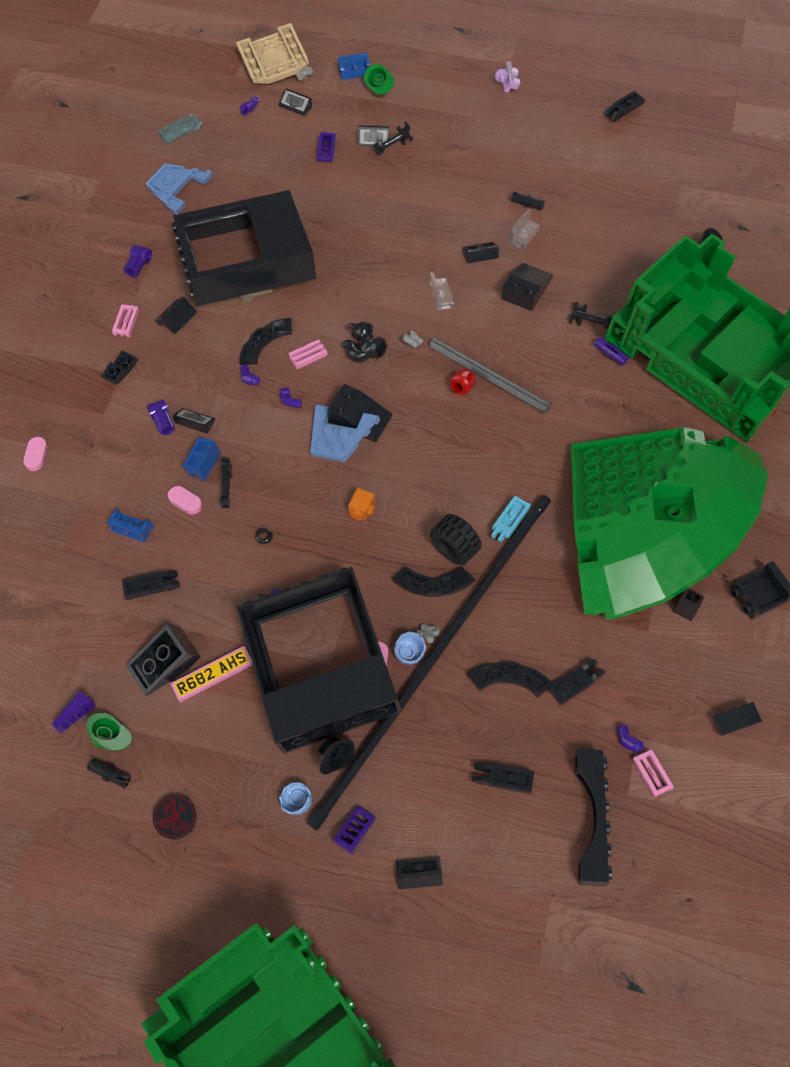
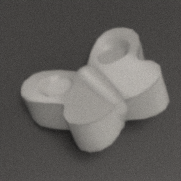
M306 65L296 76L298 80H302L314 71L312 67Z
M411 331L409 335L405 334L402 338L405 342L410 343L409 346L411 347L420 346L423 342V339L414 331Z
M422 624L417 633L426 642L432 643L434 636L439 635L440 628Z

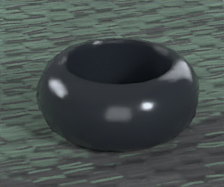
M261 528L255 534V539L259 544H268L273 538V534L268 528ZM268 533L269 537L267 539H260L259 535Z

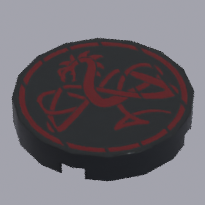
M172 795L164 798L153 812L154 827L166 839L179 840L186 837L193 831L197 820L195 806L188 798L181 795Z

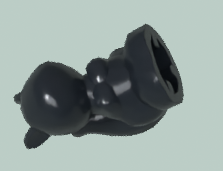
M349 323V328L353 330L352 335L360 340L358 345L353 340H345L342 344L344 349L347 348V355L352 361L362 363L369 358L379 359L386 353V340L380 336L374 339L372 323Z

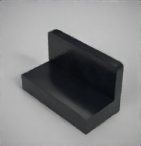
M183 296L176 299L155 322L159 326L165 324L173 334H176L197 311Z

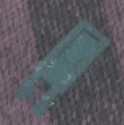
M190 114L160 129L158 134L169 144L192 130L200 128L202 121L196 119L197 117L194 114Z

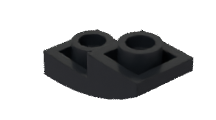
M121 351L115 362L108 364L101 377L117 385L129 374L138 359L125 351Z
M754 702L713 716L722 736L762 722Z

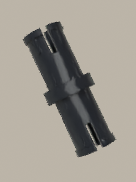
M516 191L513 192L511 202L541 211L545 200Z
M93 758L90 762L97 767L88 764V771L101 776L106 782H113L123 789L128 784L121 779L129 783L131 781L130 775H126L116 770L115 766H108L96 758Z

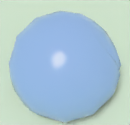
M414 632L400 635L394 645L396 659L407 665L417 663L423 657L426 650L424 639Z
M293 782L284 787L279 797L281 809L292 816L302 815L309 810L312 804L311 790L301 782Z

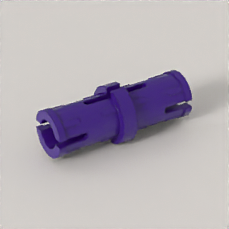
M602 337L596 341L595 347L603 351L608 358L614 359L621 366L628 361L629 356L618 350L616 345H611Z

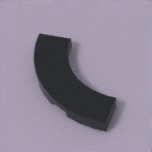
M278 319L270 322L269 325L257 329L241 350L240 365L258 364L260 353L267 344L279 337L292 335V319Z
M406 566L393 577V582L404 590L417 595L441 597L464 590L475 582V578L462 566L454 572L436 578L416 573Z
M515 662L489 663L467 674L469 680L479 691L491 685L509 683L529 690L537 698L554 684L536 669H531Z

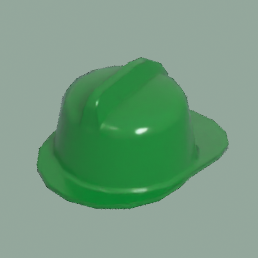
M373 64L365 71V83L376 94L384 95L394 86V77L384 66Z
M96 713L87 720L86 730L94 746L118 751L127 748L131 744V733L112 715Z

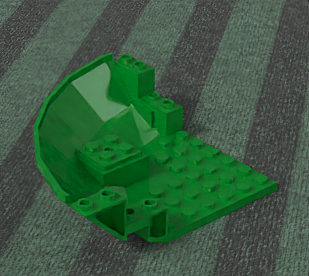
M685 427L572 443L574 528L578 549V569L584 614L595 616L605 613L606 620L618 619L665 603L708 577L739 548L761 513L768 482L767 469L763 467L761 454L730 436L723 435V439L705 441L703 431Z

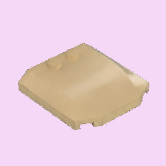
M291 23L278 27V33L252 42L250 38L236 42L253 83L270 84L298 74L309 64L306 53Z

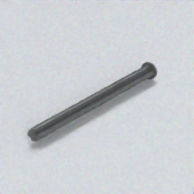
M433 338L430 341V347L538 408L543 411L544 415L549 411L552 405L551 401L543 400L437 338Z

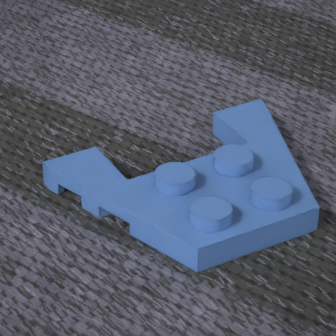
M164 163L146 182V185L162 203L177 215L185 207V202L175 196L191 179L205 185L213 177V173L211 170L203 172L199 171L198 168L190 170L185 169L184 166Z
M316 405L310 450L314 457L345 463L357 449L358 443L364 436L367 437L373 425H377L380 421L377 415L363 413L357 429L327 424V410L329 407Z

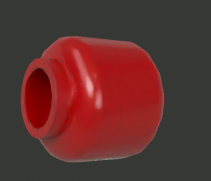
M459 369L450 379L451 389L459 395L469 393L476 383L474 374L468 369Z

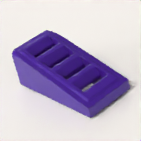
M320 132L317 161L333 162L336 133Z
M78 692L52 723V726L61 734L94 709L96 705L90 698Z
M357 806L334 838V844L353 855L376 817ZM358 814L368 819V822L365 823L357 818ZM355 821L363 827L362 830L352 825V823ZM350 828L358 833L357 837L349 833L348 829ZM344 835L353 840L352 844L343 839Z

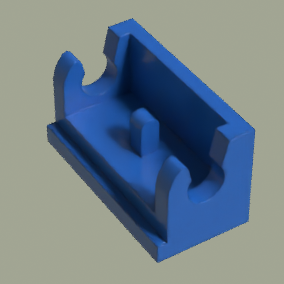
M367 52L338 57V69L342 81L364 77L365 71L370 65Z
M198 437L182 467L186 469L192 478L196 474L201 481H206L221 451L214 440Z
M118 509L114 510L107 521L112 532L143 543L146 542L154 528V524L150 520L142 521L123 514Z

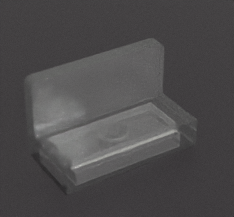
M529 209L515 223L510 232L509 243L521 249L527 246L541 227L540 224L530 220L531 210Z
M434 271L430 272V288L437 310L454 308L446 277L436 279Z

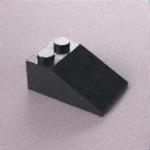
M522 263L510 274L503 285L502 300L533 311L553 278V274Z
M346 384L342 386L327 410L328 423L357 429L363 413L379 416V423L373 425L367 437H363L375 443L392 418V413L361 390Z
M166 624L126 664V667L144 695L148 696L186 672L201 656L181 627Z

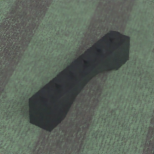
M577 749L575 753V776L582 783L589 796L594 816L593 834L590 844L578 862L579 885L606 886L609 880H612V866H608V857H611V844L607 843V835H610V822L606 821V813H609V800L605 799V791H608V778L604 777V770H607V757H604L603 750Z

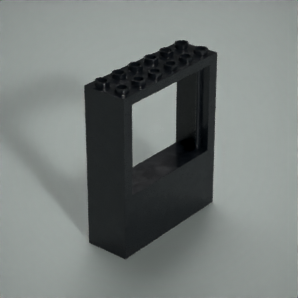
M290 190L173 215L174 222L172 227L191 298L196 300L197 306L317 279L313 250ZM253 227L263 258L199 272L190 241Z
M352 567L341 568L333 574L321 575L318 579L304 581L298 586L284 588L278 593L262 596L261 599L246 601L241 606L236 607L273 738L283 754L402 712ZM347 594L368 658L279 689L260 624Z

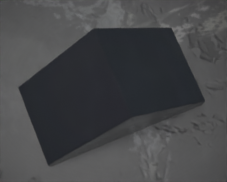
M688 588L684 591L674 613L692 621L705 596Z

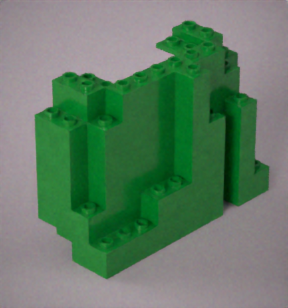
M711 234L699 245L685 235L634 281L626 305L612 317L605 340L612 345H616L617 349L628 355L631 359L641 351L650 358L646 368L647 371L748 443L760 430L765 420L778 408L783 398L790 392V307L784 315L728 277L736 256L724 249L726 245L724 241ZM652 325L653 327L645 333L648 326Z
M257 923L157 998L156 1000L161 1008L141 1023L148 1035V1038L143 1041L155 1063L166 1067H396L391 1058L386 1061L381 1054L385 1049L376 1037L371 1039L366 1032L370 1027L362 1016L357 1018L353 1013L357 1009L348 995L343 998L338 991L342 986L334 975L328 976L324 970L328 966L320 954L315 957L309 946L312 942L303 928L298 930L295 925L274 940L265 926L260 928Z

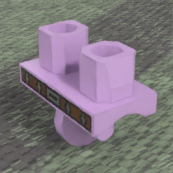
M507 61L506 68L499 69L495 73V78L498 82L503 83L504 92L509 93L510 89H518L520 85V79H517L518 69L512 68L511 62Z

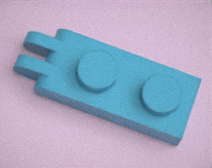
M514 496L493 525L492 530L494 532L491 537L495 539L498 534H501L497 541L502 542L505 537L509 539L529 511L531 504Z

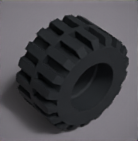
M447 514L430 530V537L436 549L446 559L456 565L464 566L482 547L481 540L473 527L457 515Z

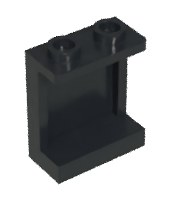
M774 561L767 563L764 569L741 580H733L729 587L731 595L738 600L743 612L751 620L790 601V583Z

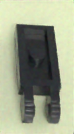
M633 91L613 103L612 106L606 109L604 115L606 117L612 115L611 121L616 122L621 116L623 117L643 105L645 99Z
M175 570L159 571L122 580L124 597L126 600L165 592V590L172 591L180 587L179 581L163 583V580L176 578L178 572Z
M595 659L586 663L583 667H579L548 688L560 706L592 686L595 681L606 673L603 669H600L591 677L587 674V671L594 668L598 663Z
M474 764L475 770L490 772V778L472 776L473 783L531 794L534 771L498 764Z

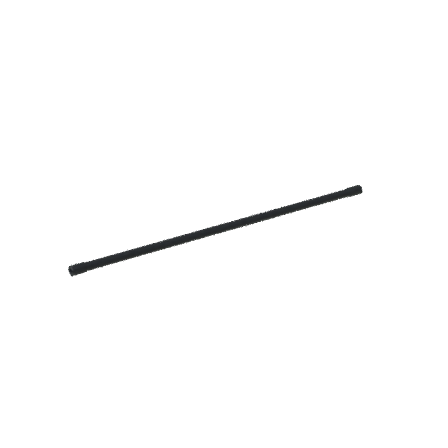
M542 495L537 501L529 516L398 697L402 710L537 519L549 506L551 499L548 496ZM400 713L383 718L323 804L308 821L307 824L312 829L319 830L329 816V812Z

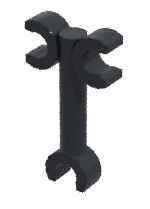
M404 122L405 126L402 129L400 126H397L399 131L397 135L383 143L376 142L373 145L378 156L383 154L385 148L399 140L403 145H406L405 140L408 138L410 141H413V137L409 133L410 126L407 122Z
M575 302L574 313L570 315L569 324L573 320H578V326H581L582 320L585 319L603 324L606 329L609 328L613 316L604 318L586 313L587 304L583 308H579L578 302Z
M221 457L223 480L220 505H222V508H230L229 490L233 465L230 463L229 457Z

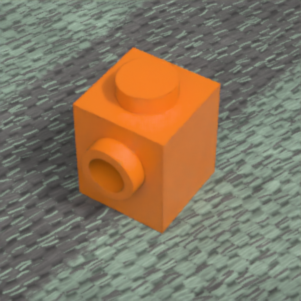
M357 488L348 505L349 515L356 520L367 521L369 515L372 516L375 510V494Z

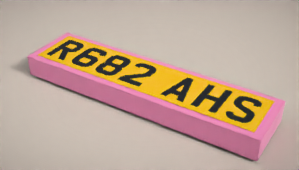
M243 646L170 684L181 703L252 666V660Z

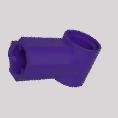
M133 245L130 251V258L123 268L124 272L133 278L138 276L144 264H148L151 261L152 250Z
M164 399L147 405L150 416L155 421L160 435L167 436L172 434L175 427L169 416L170 413Z

